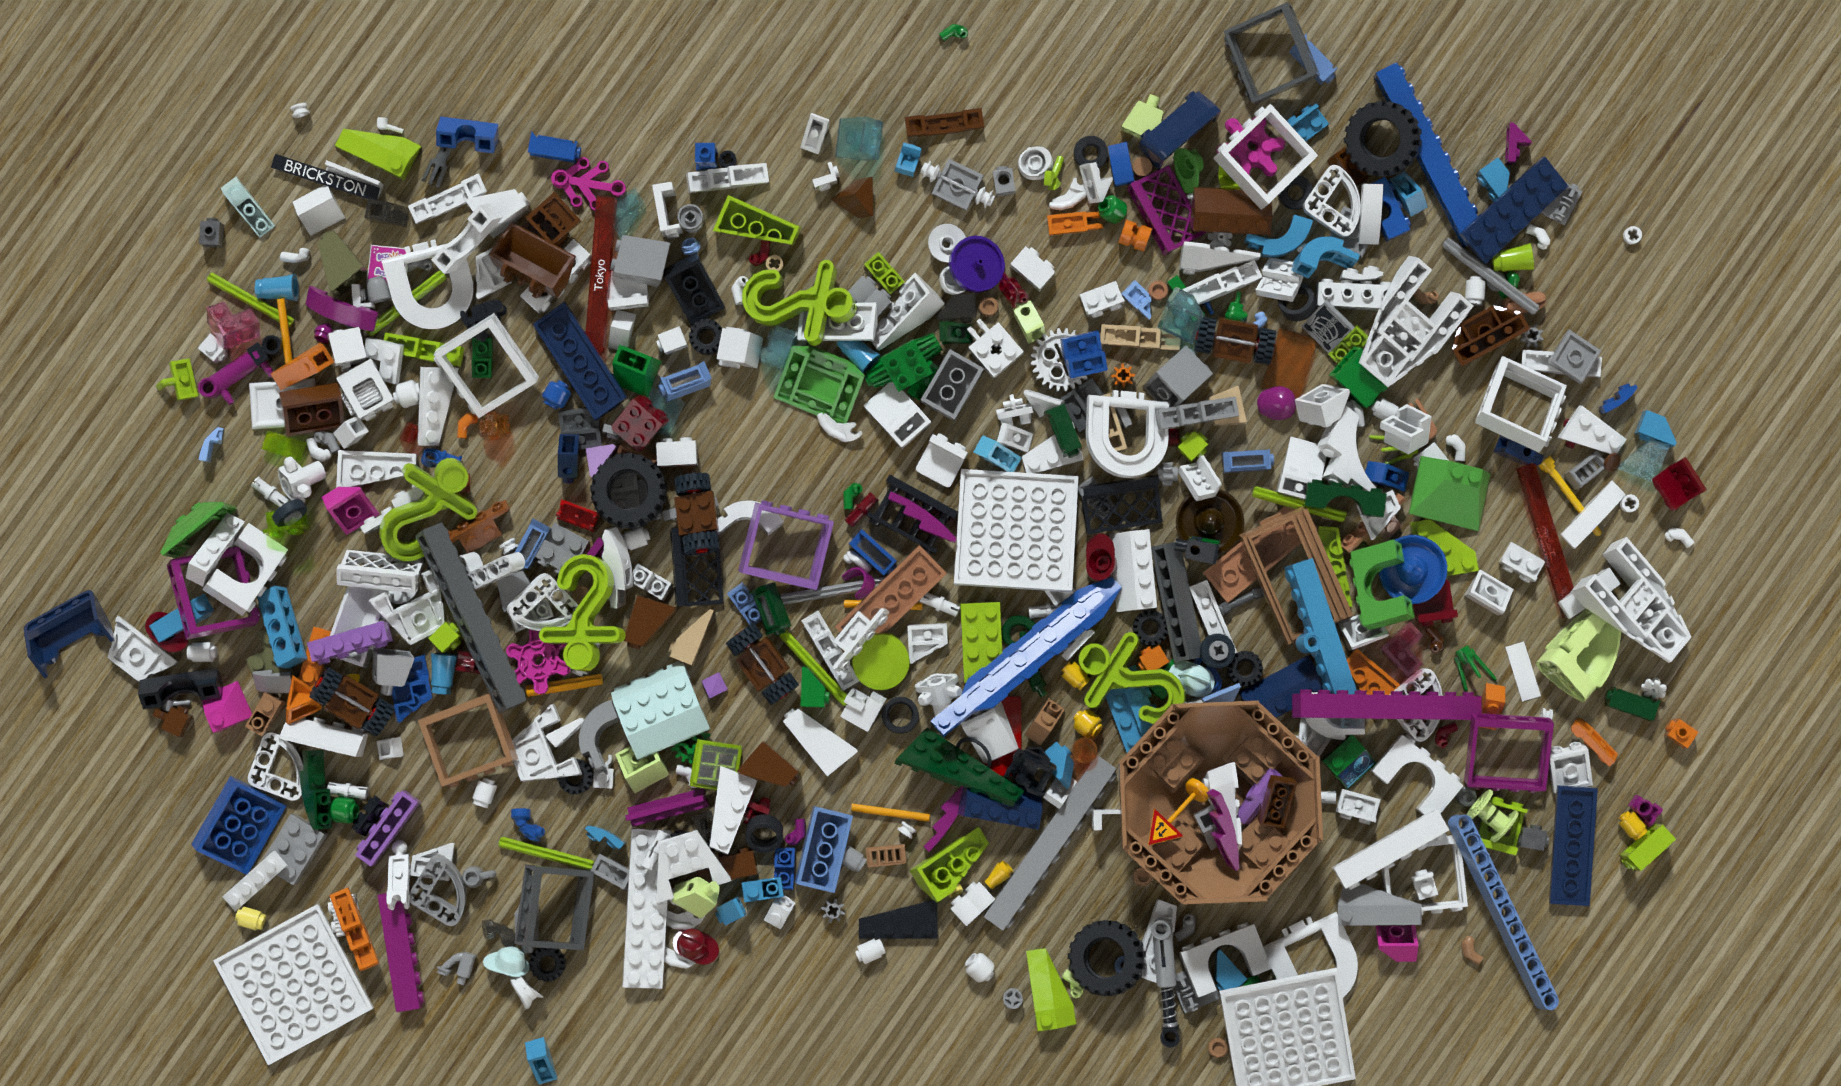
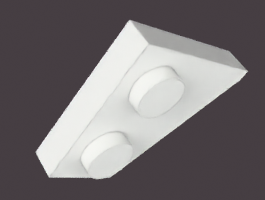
M1393 490L1386 493L1383 518L1362 515L1359 506L1356 505L1371 540L1377 537L1401 508Z
M947 623L907 625L910 664L948 644Z
M1305 718L1300 719L1299 740L1314 754L1320 756L1331 738L1325 737L1313 730Z
M449 843L413 855L410 876L419 877L431 857L436 854L443 855L453 862L455 843ZM439 860L435 862V865L431 870L434 873L439 866H441V862ZM444 870L438 880L450 881V876ZM429 875L423 876L424 878L432 879V877Z

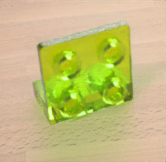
M275 511L265 512L268 529H263L262 531L263 534L269 535L273 539L283 538L286 533L292 534V536L302 535L305 530H309L307 513L291 525L278 527L272 519Z

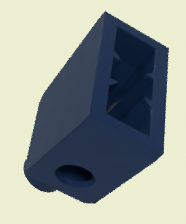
M559 434L558 477L562 478L563 483L571 484L574 482V478L578 477L579 435Z
M1502 435L1499 436L1493 453L1522 465L1533 463L1539 466L1544 457L1542 454Z

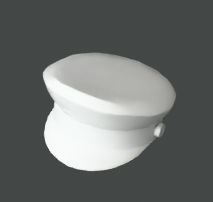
M1028 147L1018 160V170L1022 176L1029 180L1044 179L1045 171H1052L1053 168L1051 154L1044 147Z
M522 976L510 978L511 985L525 1009L530 1008L535 998H544L530 987Z

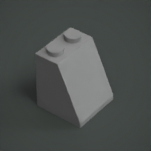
M622 235L621 240L616 241L614 249L618 253L616 259L612 258L610 270H613L612 276L658 287L662 279L670 243Z
M1186 345L1147 381L1143 388L1155 401L1169 402V408L1181 405L1213 373L1196 356L1195 352Z

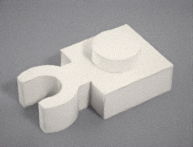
M608 755V761L605 762L607 769L599 772L594 768L593 788L613 789L614 769H609V765L613 760L612 755Z

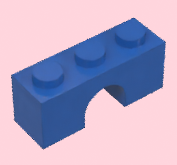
M440 117L436 129V146L456 149L460 141L469 140L475 143V151L494 153L499 140L498 124Z
M1386 177L1370 183L1383 184L1382 204L1388 208L1389 216L1381 221L1380 230L1386 242L1407 233L1410 230L1409 226H1411L1409 218L1406 215L1404 216L1401 211L1403 208L1399 198H1395L1393 194L1394 187L1390 180L1387 181Z

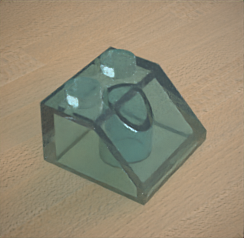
M869 117L841 118L839 121L835 157L863 161L879 160L883 121Z
M1175 287L1166 302L1157 328L1193 344L1204 317L1194 295Z
M775 326L774 330L770 329L766 339L769 340L766 348H762L759 358H761V364L783 372L791 347L797 341V332Z

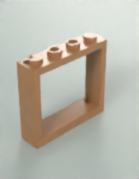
M490 693L418 720L441 787L448 786L450 789L460 785L459 781L466 779L467 782L478 778L477 774L483 772L484 775L496 772V767L502 766V769L513 765L512 761L518 759L503 714H499ZM487 704L505 757L449 778L430 725Z

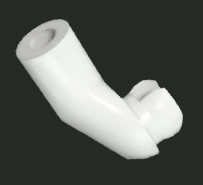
M746 276L737 278L731 288L735 305L743 304L742 291L748 281Z
M1448 435L1446 437V444L1453 446L1456 450L1455 461H1465V443L1458 435Z
M314 437L306 439L311 457L321 462L330 459V451L319 448Z
M1670 528L1665 533V538L1670 542L1674 539L1680 540L1686 548L1694 544V541L1684 529Z
M677 765L676 774L686 776L690 786L692 767Z

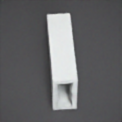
M792 708L784 715L786 718L783 720L785 725L827 776L858 752L855 747L800 709L795 711Z

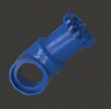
M427 448L423 451L421 462L426 467L434 468L441 460L446 458H455L461 462L462 456L457 457L447 453L445 450L441 452L435 448ZM426 456H432L435 460L427 459Z

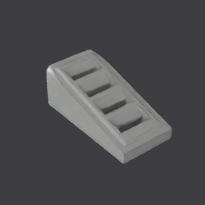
M1595 451L1565 473L1564 477L1571 487L1577 490L1604 470L1603 464L1605 460L1598 451ZM1592 459H1594V461H1595V462L1597 463V465L1599 466L1598 469L1596 468V466L1594 465V463L1591 461ZM1585 464H1587L1590 467L1593 473L1590 472V470L1587 468ZM1579 469L1582 470V472L1585 474L1586 478L1583 476V474L1580 472Z

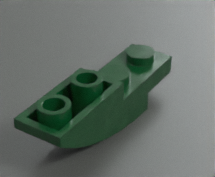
M324 750L303 751L304 770L299 771L303 803L313 830L332 828L330 815L331 799L330 789H325Z

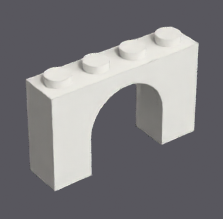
M250 523L247 524L234 544L256 560L259 566L258 579L251 583H240L219 569H216L202 589L241 616L246 611L250 613L256 605L254 599L256 596H262L266 590L264 584L267 580L271 582L277 572L274 570L277 565L280 567L287 559L285 554L288 551L287 548Z
M1399 735L1370 772L1382 782L1388 784L1405 764L1410 762L1423 764L1431 773L1432 787L1426 797L1416 807V810L1425 815L1434 809H1438L1441 814L1463 787L1460 783L1461 779L1453 772L1449 774L1445 771L1446 766L1439 760L1433 761L1429 757L1431 754L1423 747L1419 749L1415 746L1416 741L1409 735Z
M1248 922L1237 926L1238 930L1231 932L1230 929L1219 933L1220 937L1212 939L1210 936L1200 940L1201 944L1194 946L1192 943L1182 947L1183 951L1179 952L1196 997L1199 998L1216 991L1209 972L1208 960L1211 953L1221 945L1234 946L1242 953L1251 976L1272 969L1254 924L1249 925Z

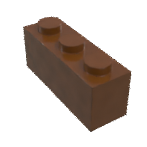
M749 847L738 849V853L730 855V851L728 855L718 853L717 859L731 879L758 874L754 850L749 851ZM709 868L696 871L697 877L709 883L712 882Z

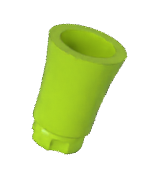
M1530 243L1520 247L1500 250L1491 258L1494 272L1534 270L1533 251Z

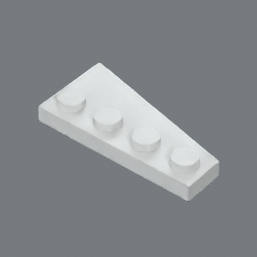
M421 367L418 422V445L439 446L454 388V383L448 381L445 375L446 372L442 367Z
M338 450L336 488L354 487L404 477L402 474L403 466L408 463L417 466L418 455Z
M1159 899L1156 900L1142 940L1144 945L1142 946L1143 951L1146 952V957H1144L1146 965L1145 969L1142 970L1141 978L1155 983L1157 981L1151 927L1157 918L1166 917L1172 922L1173 938L1177 911L1176 905ZM1157 925L1159 932L1164 933L1167 931L1165 925ZM1162 940L1163 956L1165 957L1164 940Z

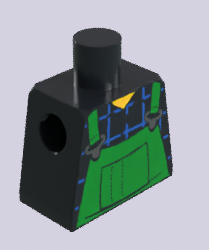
M1189 536L1188 541L1176 539L1174 550L1186 552L1185 558L1216 564L1221 541ZM1196 545L1200 548V550L1194 551L1192 549V546Z

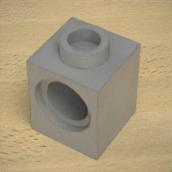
M1007 166L996 167V170L992 173L996 197L1015 194L1012 168ZM1001 176H1006L1009 179V183L1001 185L998 179Z

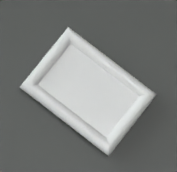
M315 378L303 379L283 390L279 389L275 381L249 383L252 430L284 427L279 392L316 386Z

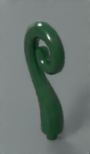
M1017 615L1010 617L1005 621L1001 629L1003 642L1006 646L1017 642L1013 641L1010 637V631L1015 626H1023L1030 631L1036 623L1026 616ZM1021 631L1019 637L1022 638L1026 632ZM1039 668L1038 672L1028 679L1033 693L1037 691L1039 696L1043 697L1047 694L1044 688L1047 684Z

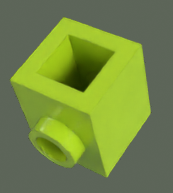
M1188 431L1180 439L1182 443L1176 448L1191 462L1196 456L1199 458V456H1203L1207 452L1205 447L1208 445L1206 443L1208 439L1200 431L1198 433L1194 431L1192 434Z

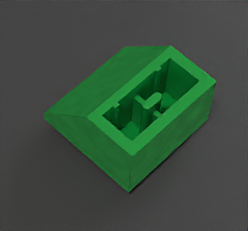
M619 344L612 362L613 376L622 388L648 397L662 361Z

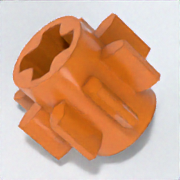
M1122 363L1120 369L1117 367L1113 368L1116 374L1111 375V378L1116 379L1115 386L1119 383L1122 384L1124 389L1126 383L1132 385L1130 378L1135 377V374L1130 373L1131 366L1127 369L1124 368ZM1121 371H1124V374L1128 375V377L1125 378V381H1122V378L1118 377Z

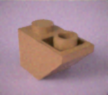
M264 692L245 727L263 736L275 722L286 702L271 693Z
M1049 698L1024 735L1041 746L1065 709Z

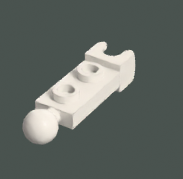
M398 840L392 845V851L395 855L389 856L387 906L390 910H394L397 901H401L404 904V908L408 909L410 901V857L408 854L404 855L407 851V844L402 840Z

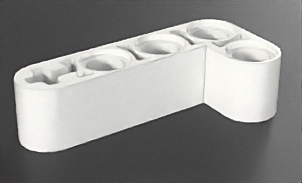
M476 552L458 556L466 568L469 580L474 584V590L486 587L523 569L525 566V559L519 552L502 556L484 566Z

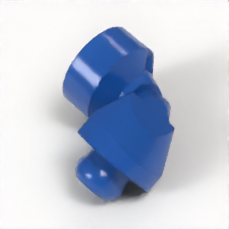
M526 808L512 809L511 819L515 821L516 826L519 827L518 830L524 837L534 842L540 841L541 837L545 835V829L538 825L527 823L531 818V810Z

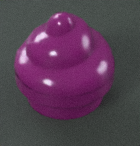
M325 323L317 326L314 330V338L321 343L327 344L329 342L327 338L328 333H333L331 325Z

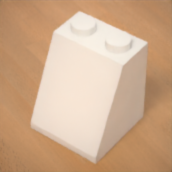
M515 189L468 198L466 200V203L473 212L479 205L490 203L501 214L503 218L489 233L493 238L506 230L510 222L515 223L531 212L528 207L531 205L522 192L518 194Z

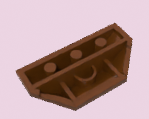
M1492 305L1459 324L1452 351L1462 367L1530 330V327L1521 312Z

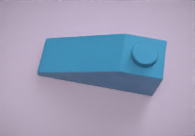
M205 594L190 601L196 624L210 617L214 611ZM178 608L149 625L158 643L184 630Z

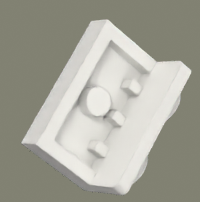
M1204 455L1199 456L1196 463L1183 465L1178 469V473L1196 501L1215 497L1222 486L1220 479L1216 476Z
M1341 789L1335 812L1340 813L1339 817L1351 820L1352 816L1357 817L1360 823L1370 825L1371 822L1376 823V815L1381 799Z

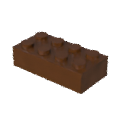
M1270 775L1258 816V821L1261 825L1285 828L1297 786L1294 778Z

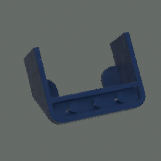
M1192 91L1185 97V103L1152 131L1148 129L1140 136L1142 140L1138 148L1157 170L1161 169L1163 162L1210 121L1214 123L1217 121L1221 110L1200 91L1197 93Z
M91 590L84 591L29 621L23 629L28 658L44 678L48 677L46 666L54 664L58 660L59 649L92 632L95 636L106 635L110 642L114 641L111 623L97 597Z

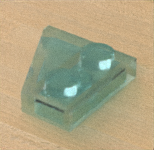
M633 188L602 207L620 239L633 226L637 216L645 207V203L636 188Z
M1649 439L1619 464L1618 469L1652 482V478L1659 472L1669 446Z

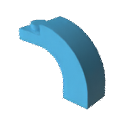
M1294 215L1288 232L1281 238L1267 239L1247 234L1244 243L1248 244V248L1254 250L1261 248V257H1282L1290 254L1302 244L1310 231L1313 220Z
M1319 237L1306 244L1295 258L1291 271L1309 278L1317 269L1318 262L1322 260L1333 262L1346 269L1352 268L1358 261L1360 254L1342 247L1344 242L1342 239Z

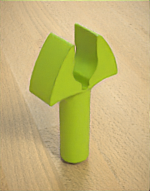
M1057 156L1052 171H1045L1044 186H1049L1047 190H1056L1061 185L1058 175L1064 162V157Z

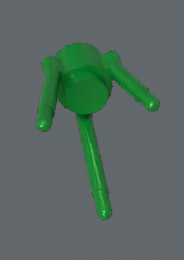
M1469 645L1455 652L1457 657L1454 660L1458 666L1464 691H1467L1468 687L1461 662L1464 665L1469 663L1477 677L1481 678V674L1473 662L1475 659L1494 681L1497 680L1495 675L1475 653L1474 649H1470Z

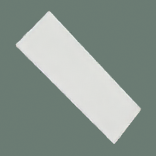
M1521 642L1505 647L1522 702L1541 696L1525 643Z

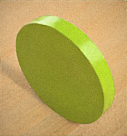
M875 633L870 640L865 641L860 653L852 658L853 669L859 681L875 690H886L898 685L905 678L910 664L909 654L903 642L888 633Z

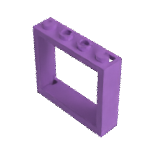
M769 501L755 502L738 571L752 576L817 590L834 521L829 520L828 515L820 513L816 517L810 515V511L803 509L795 512L791 511L792 507L780 504V508L774 507L773 503ZM762 510L822 524L809 579L748 565Z

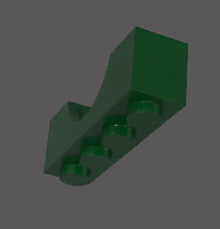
M1312 479V482L1306 484L1304 507L1325 509L1330 500L1335 497L1344 496L1351 498L1358 504L1362 515L1384 517L1387 494L1382 493V489L1371 488L1370 491H1365L1363 486L1357 485L1345 488L1342 483L1331 482V485H1324V481Z

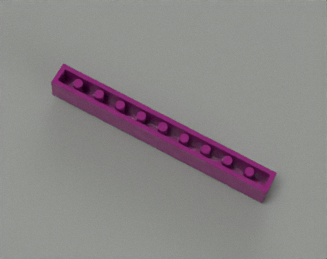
M1300 690L1299 694H1292V718L1471 720L1472 713H1482V696H1474V692H1462V696H1456V692H1444V696H1438V692H1427V695H1421V691H1409V695H1403V691H1391V695H1385V691H1373V695H1367V691L1355 690L1354 694H1348V690H1336V694H1330V690H1318V694H1312V690Z

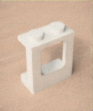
M672 182L652 185L660 231L663 237L667 236V239L679 237L678 234H683L679 224L669 225L665 197L676 196L674 185Z
M372 359L336 378L358 418L362 421L373 419L376 417L375 413L383 410V412L387 411L395 403L394 397ZM368 378H372L383 396V401L368 410H364L353 392V387Z

